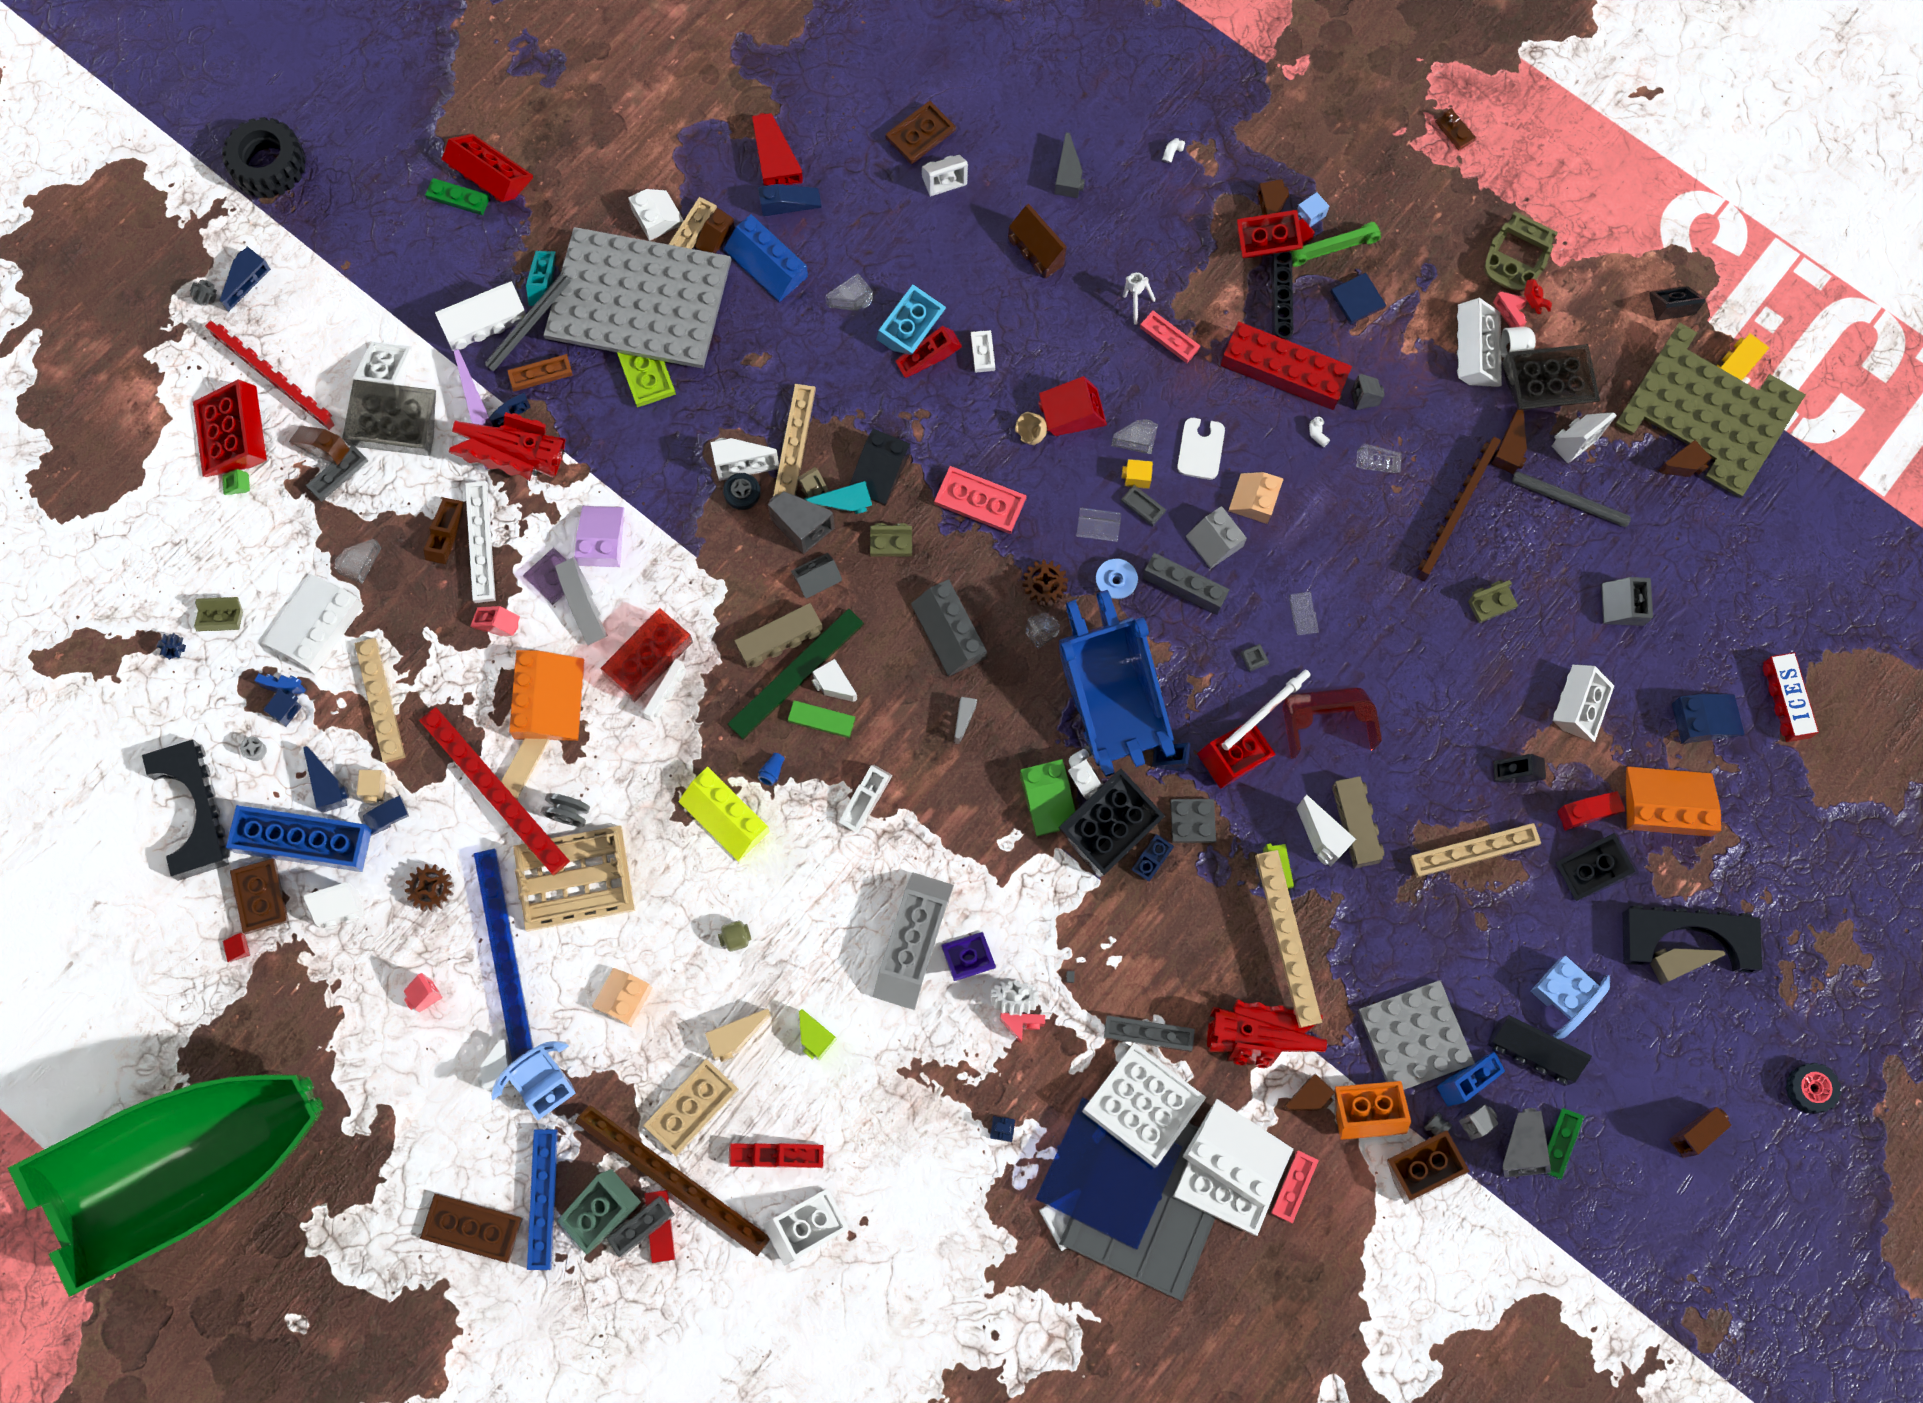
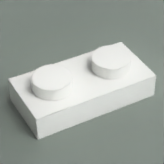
M991 330L971 332L975 372L995 371Z

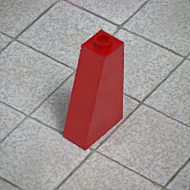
M760 113L752 116L763 185L803 183L802 169L772 113Z

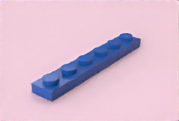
M534 1129L527 1270H552L557 1129Z

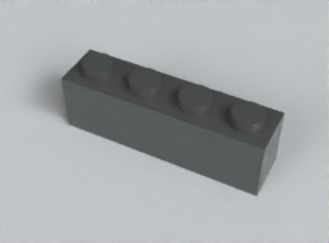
M1153 553L1143 574V579L1218 615L1230 590L1156 553Z

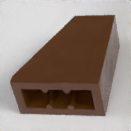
M1718 1107L1710 1108L1672 1136L1669 1141L1682 1158L1699 1155L1732 1125L1728 1121V1115Z

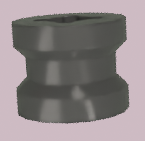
M1437 1112L1423 1128L1426 1131H1430L1434 1137L1446 1130L1448 1131L1452 1124L1449 1121H1445L1442 1118V1114Z

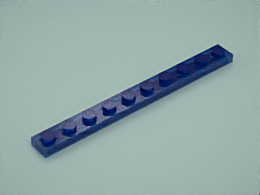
M494 848L473 854L513 1063L520 1056L533 1049L534 1045L498 854Z

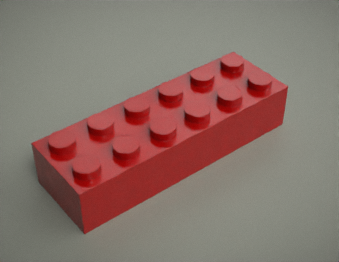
M1239 321L1220 365L1331 410L1335 409L1352 368L1349 364Z

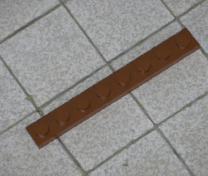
M1493 437L1490 443L1486 441L1480 451L1483 453L1481 459L1477 458L1471 468L1475 471L1472 476L1468 474L1463 483V486H1465L1464 491H1459L1453 501L1456 503L1455 508H1450L1444 518L1448 520L1446 525L1443 526L1441 524L1435 535L1439 537L1437 542L1432 541L1426 552L1430 554L1427 560L1423 558L1417 569L1420 571L1418 579L1425 582L1496 451L1501 441L1500 439Z

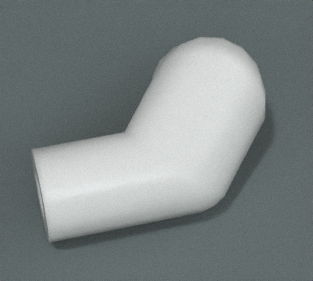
M1179 138L1169 142L1162 161L1172 163L1175 151H1183L1185 142L1179 140Z
M1315 417L1309 424L1310 436L1322 447H1325L1330 439L1322 433L1324 420L1321 417Z

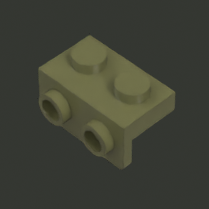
M238 597L196 599L195 604L198 609L194 624L196 632L240 629L243 609Z

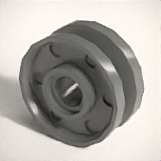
M546 794L545 801L553 805V807L543 806L540 812L543 816L571 826H585L586 820L578 815V813H589L591 807L588 804L561 794Z

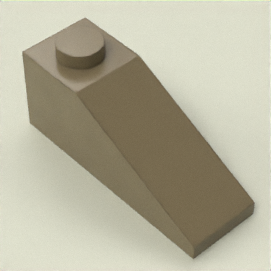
M1666 948L1654 953L1655 958L1652 959L1650 965L1662 985L1726 954L1724 951L1695 949H1673L1667 952Z

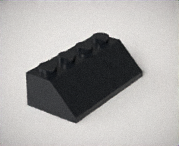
M1510 1015L1497 1021L1487 1044L1493 1047L1492 1050L1500 1055L1507 1054L1513 1057L1512 1060L1524 1066L1527 1064L1533 1067V1071L1540 1075H1550L1554 1077L1556 1083L1563 1086L1575 1083L1592 1057Z

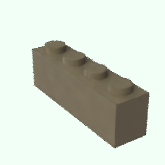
M811 603L734 641L747 668L751 666L757 667L764 662L763 660L769 657L775 658L781 655L783 650L789 647L795 648L802 643L801 641L819 636L823 628Z
M1361 776L1335 781L1332 789L1342 827L1356 839L1348 848L1353 868L1379 864L1383 860L1384 848L1378 842L1379 830L1377 824L1373 823L1372 820L1373 808L1366 798L1368 793L1366 783L1362 782Z

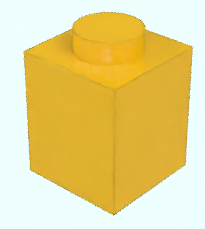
M1128 459L1127 466L1122 468V479H1125V486L1132 487L1135 485L1138 488L1149 489L1153 462Z

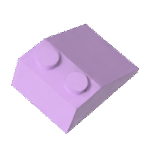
M582 506L574 556L579 566L620 567L624 507Z

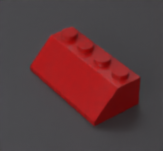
M474 134L449 138L441 159L451 169L462 173L464 178L479 185L480 189L488 191L500 202L515 199L534 176Z

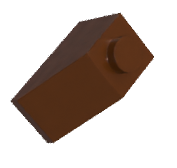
M1283 179L1259 184L1257 196L1262 215L1280 213L1284 208L1286 200L1289 198V190L1287 186H1284Z
M717 207L706 220L695 248L700 251L716 253L735 230L734 218Z
M1694 440L1665 462L1658 471L1661 474L1691 477L1696 472L1700 475L1709 467L1707 463L1712 457Z
M1315 1073L1282 1109L1284 1111H1317L1321 1108L1326 1109L1334 1101L1331 1097L1335 1094V1091Z

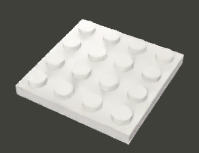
M1133 1043L1082 1112L1156 1168L1206 1097L1136 1043Z
M1187 1161L1173 1197L1253 1236H1258L1275 1191L1266 1206L1257 1207Z

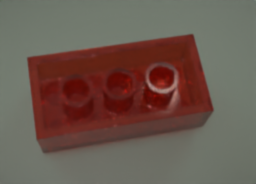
M659 608L600 669L610 682L635 703L673 664L674 660L678 659L693 643L691 634Z

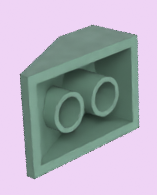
M610 1169L598 1174L557 1221L587 1255L628 1218L641 1201L619 1176Z

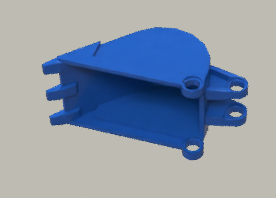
M1108 590L1096 593L1103 626L1095 629H1087L1076 600L1066 602L1073 636L1060 639L1059 650L1070 692L1084 723L1086 731L1083 732L1096 765L1101 768L1103 774L1107 777L1115 774L1112 764L1114 760L1130 756L1134 765L1138 767L1145 764L1142 751L1160 746L1165 756L1168 757L1175 754V749L1172 742L1174 741L1146 637L1149 635L1147 623L1143 617L1135 620L1133 618H1126L1119 621Z

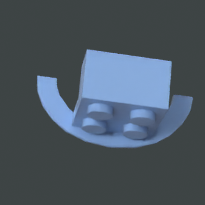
M1567 956L1556 961L1530 991L1546 1006L1553 1004L1570 1019L1553 1037L1557 1039L1565 1038L1590 1014L1608 992L1610 976L1606 975L1601 980L1600 985H1598Z
M563 1041L545 1042L520 1056L497 1078L493 1086L491 1099L494 1100L500 1096L504 1086L510 1080L536 1119L539 1120L576 1094L572 1083L548 1053L551 1051H558L560 1053L568 1047V1044Z

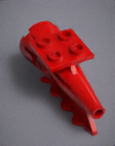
M505 412L504 425L500 427L455 420L452 432L469 440L450 447L449 453L463 458L468 463L478 462L488 469L498 468L511 476L521 475L528 481L531 480L533 469L554 478L562 460L561 454L565 448L566 438L546 435V424L538 420H529L518 414Z
M1237 999L1233 1006L1234 1012L1218 1007H1213L1210 1017H1214V1020L1208 1023V1052H1230L1227 1061H1233L1236 1065L1254 1064L1258 1068L1265 1069L1274 1064L1281 1052H1326L1327 1039L1305 1034L1315 1025L1299 1028L1295 1011L1284 1006L1270 1007L1259 1002L1244 1003Z

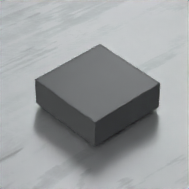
M1260 644L1240 653L1249 672L1269 664Z

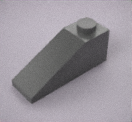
M1066 132L1055 194L1078 198L1079 191L1084 189L1085 179H1081L1082 168L1071 135Z

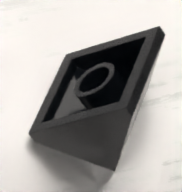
M1689 286L1649 293L1656 321L1696 315L1705 303V298Z

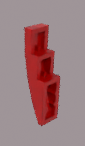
M730 1143L728 1167L823 1168L824 1145Z

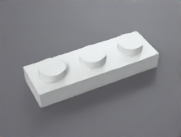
M678 659L674 660L643 712L645 718L651 722L656 717L659 718L664 710V703L667 699L670 700L672 698L676 683L681 682L685 676V666Z

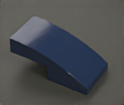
M399 795L363 815L365 824L372 830V836L390 828L391 824L410 815L402 797Z

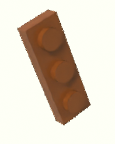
M567 354L507 370L514 392L573 376Z

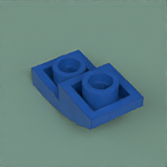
M258 673L254 680L260 687L277 692L279 689L284 693L290 691L293 694H301L306 691L301 685L302 681L292 675L289 678L281 675L277 679L270 674L263 676Z

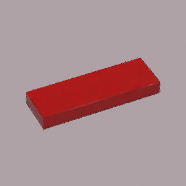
M668 1191L645 1193L646 1207L659 1196H663L670 1206ZM669 1219L649 1235L652 1263L676 1260L672 1221Z

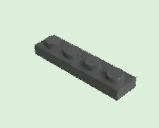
M1107 1015L1103 1039L1192 1052L1195 1029Z

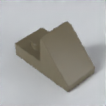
M816 467L798 477L802 486L801 491L806 498L829 492Z

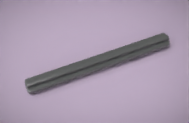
M560 274L488 358L485 365L490 370H496L568 286L571 279L566 274Z
M1516 471L1513 475L1512 482L1623 527H1627L1630 523L1631 517L1627 514L1519 471Z

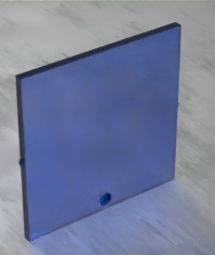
M1082 1097L1061 1144L1056 1148V1155L1035 1199L1137 1250L1158 1202L1162 1200L1161 1195L1182 1150V1146L1173 1143L1156 1168H1154L1084 1114L1082 1111L1090 1100Z

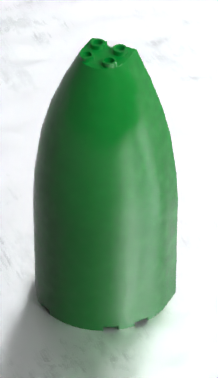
M263 1074L234 1076L196 1083L126 1108L8 1167L27 1210L42 1206L62 1247L49 1253V1256L68 1296H73L191 1235L256 1191L282 1166L320 1117V1111L324 1109L320 1098H315L312 1092L314 1085L308 1076L302 1077L301 1075Z

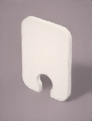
M1189 418L1184 424L1177 470L1185 476L1207 480L1215 479L1219 471L1225 427L1219 422L1211 421V434L1207 437H1202L1197 432L1201 419Z

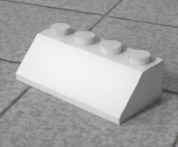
M512 281L435 312L453 351L463 349L473 342L483 341L490 335L502 333L505 329L512 326H517L526 315Z
M1481 298L1458 304L1457 356L1459 358V368L1457 369L1459 379L1469 385L1502 386L1501 312Z

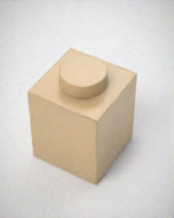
M359 770L357 796L364 803L374 804L377 803V800L384 801L386 775L381 770Z

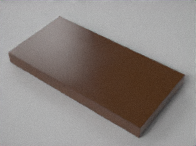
M434 1193L420 1239L509 1263L523 1218Z

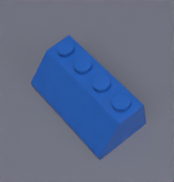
M752 214L736 226L724 247V252L731 256L740 267L778 302L783 300L808 277L807 265Z

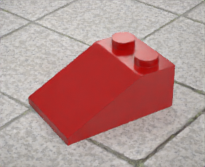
M1256 725L1229 750H1224L1222 743L1241 726L1210 742L1197 753L1220 789L1276 755Z

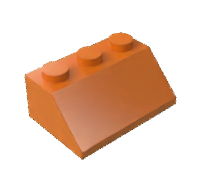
M1401 1081L1337 1086L1334 1088L1336 1122L1340 1140L1407 1134L1411 1119Z

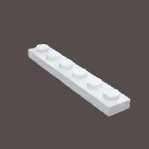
M486 481L465 483L473 602L496 601L488 484Z

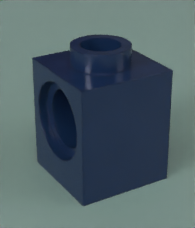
M279 689L263 710L270 717L287 727L302 706L297 702L299 698L290 691L284 693Z

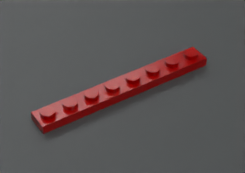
M211 320L205 325L214 338L325 428L330 430L335 425L331 420L332 415L324 407L322 409L316 406L317 402L309 395L307 397L302 395V390L296 384L290 385L286 382L288 379L281 372L275 373L271 370L273 367L266 360L260 361L255 351L250 347L244 348L242 346L243 342L235 335L233 337L228 335L229 331L220 323L216 325Z

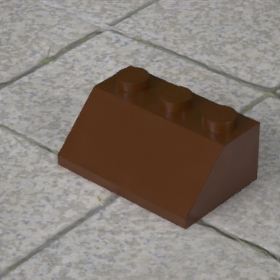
M1028 203L1009 226L1008 239L1013 246L1016 245L1020 249L1024 259L1029 260L1033 264L1034 270L1038 274H1042L1046 279L1064 266L1067 246Z
M1447 1130L1387 1159L1394 1185L1405 1205L1470 1172Z

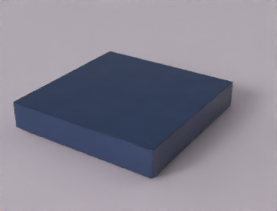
M1367 273L1331 289L1330 292L1350 325L1386 307L1384 300Z

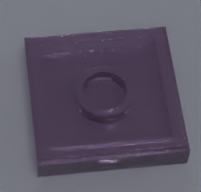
M554 547L523 575L552 606L565 595L555 566L566 561V559Z

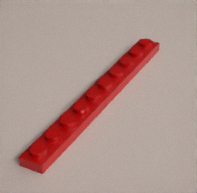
M437 707L419 720L553 876L570 862Z

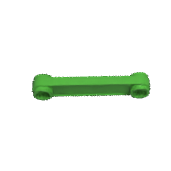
M1369 222L1362 226L1361 229L1305 245L1303 249L1290 251L1292 266L1298 267L1306 263L1307 260L1365 242L1367 244L1376 243L1381 239L1380 229L1375 222Z

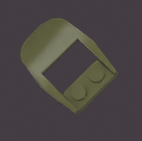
M1514 211L1509 222L1504 224L1491 243L1484 266L1485 274L1490 280L1506 289L1523 292L1527 280H1536L1545 269L1553 249V240L1558 232ZM1507 233L1513 234L1543 249L1534 268L1498 251Z

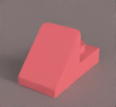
M1499 292L1493 303L1498 311L1501 312L1509 327L1525 326L1527 323L1526 318L1519 310L1525 307L1528 302L1527 299L1506 292Z
M1001 1013L1000 1021L1021 1043L1023 1026H1027L1028 1030H1040V1027L1045 1025V1015L1022 1014L1019 1016Z

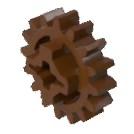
M1043 559L1041 565L1035 561L1034 568L1028 566V573H1024L1023 576L1025 581H1023L1022 586L1027 587L1024 593L1031 594V601L1036 598L1038 605L1041 601H1044L1047 606L1049 600H1052L1055 604L1057 597L1062 599L1064 595L1062 592L1067 591L1066 584H1068V578H1064L1066 571L1060 572L1061 565L1053 566L1054 562L1052 560L1049 564H1046L1045 559ZM1043 580H1046L1048 585H1044Z
M425 864L424 870L417 867L418 873H410L409 875L412 877V880L405 882L410 886V888L405 889V892L411 894L407 900L413 902L412 906L416 909L420 906V910L423 912L427 910V907L431 912H434L435 906L443 909L442 903L450 902L447 896L454 894L449 890V888L454 887V883L448 882L452 876L446 874L444 868L439 870V866L436 864L433 865L432 869L428 864ZM430 874L437 875L434 878L428 877ZM429 884L432 885V886H431V889H432V890H431L430 892L427 891V890H428V887H427V886H428ZM429 898V899H431L432 901H430V902H425V901H422V900H420V899Z

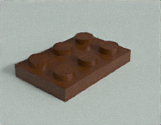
M928 101L886 133L885 137L912 165L955 132L956 126L931 101Z
M272 858L230 870L242 932L245 935L289 922L275 859Z

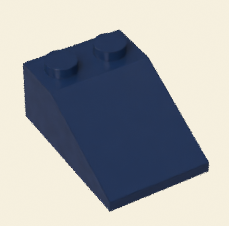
M1735 694L1681 696L1672 703L1681 744L1745 735Z

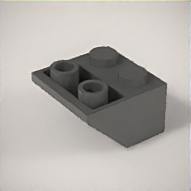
M1628 577L1601 584L1603 624L1645 626L1653 618L1651 578Z

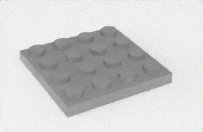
M1440 980L1357 1010L1386 1082L1401 1081L1403 1090L1475 1064Z

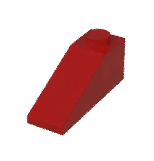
M941 326L925 338L912 355L904 354L895 362L903 376L907 378L948 358L960 349L962 345L953 330Z
M1618 791L1564 805L1557 812L1565 831L1623 813L1626 810Z

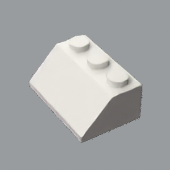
M1572 665L1571 671L1567 676L1566 685L1561 693L1557 710L1554 712L1553 722L1565 732L1590 742H1595L1614 685L1596 666Z

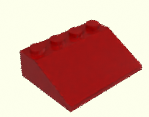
M237 379L193 401L203 477L225 474L236 469H249L267 461L257 386Z

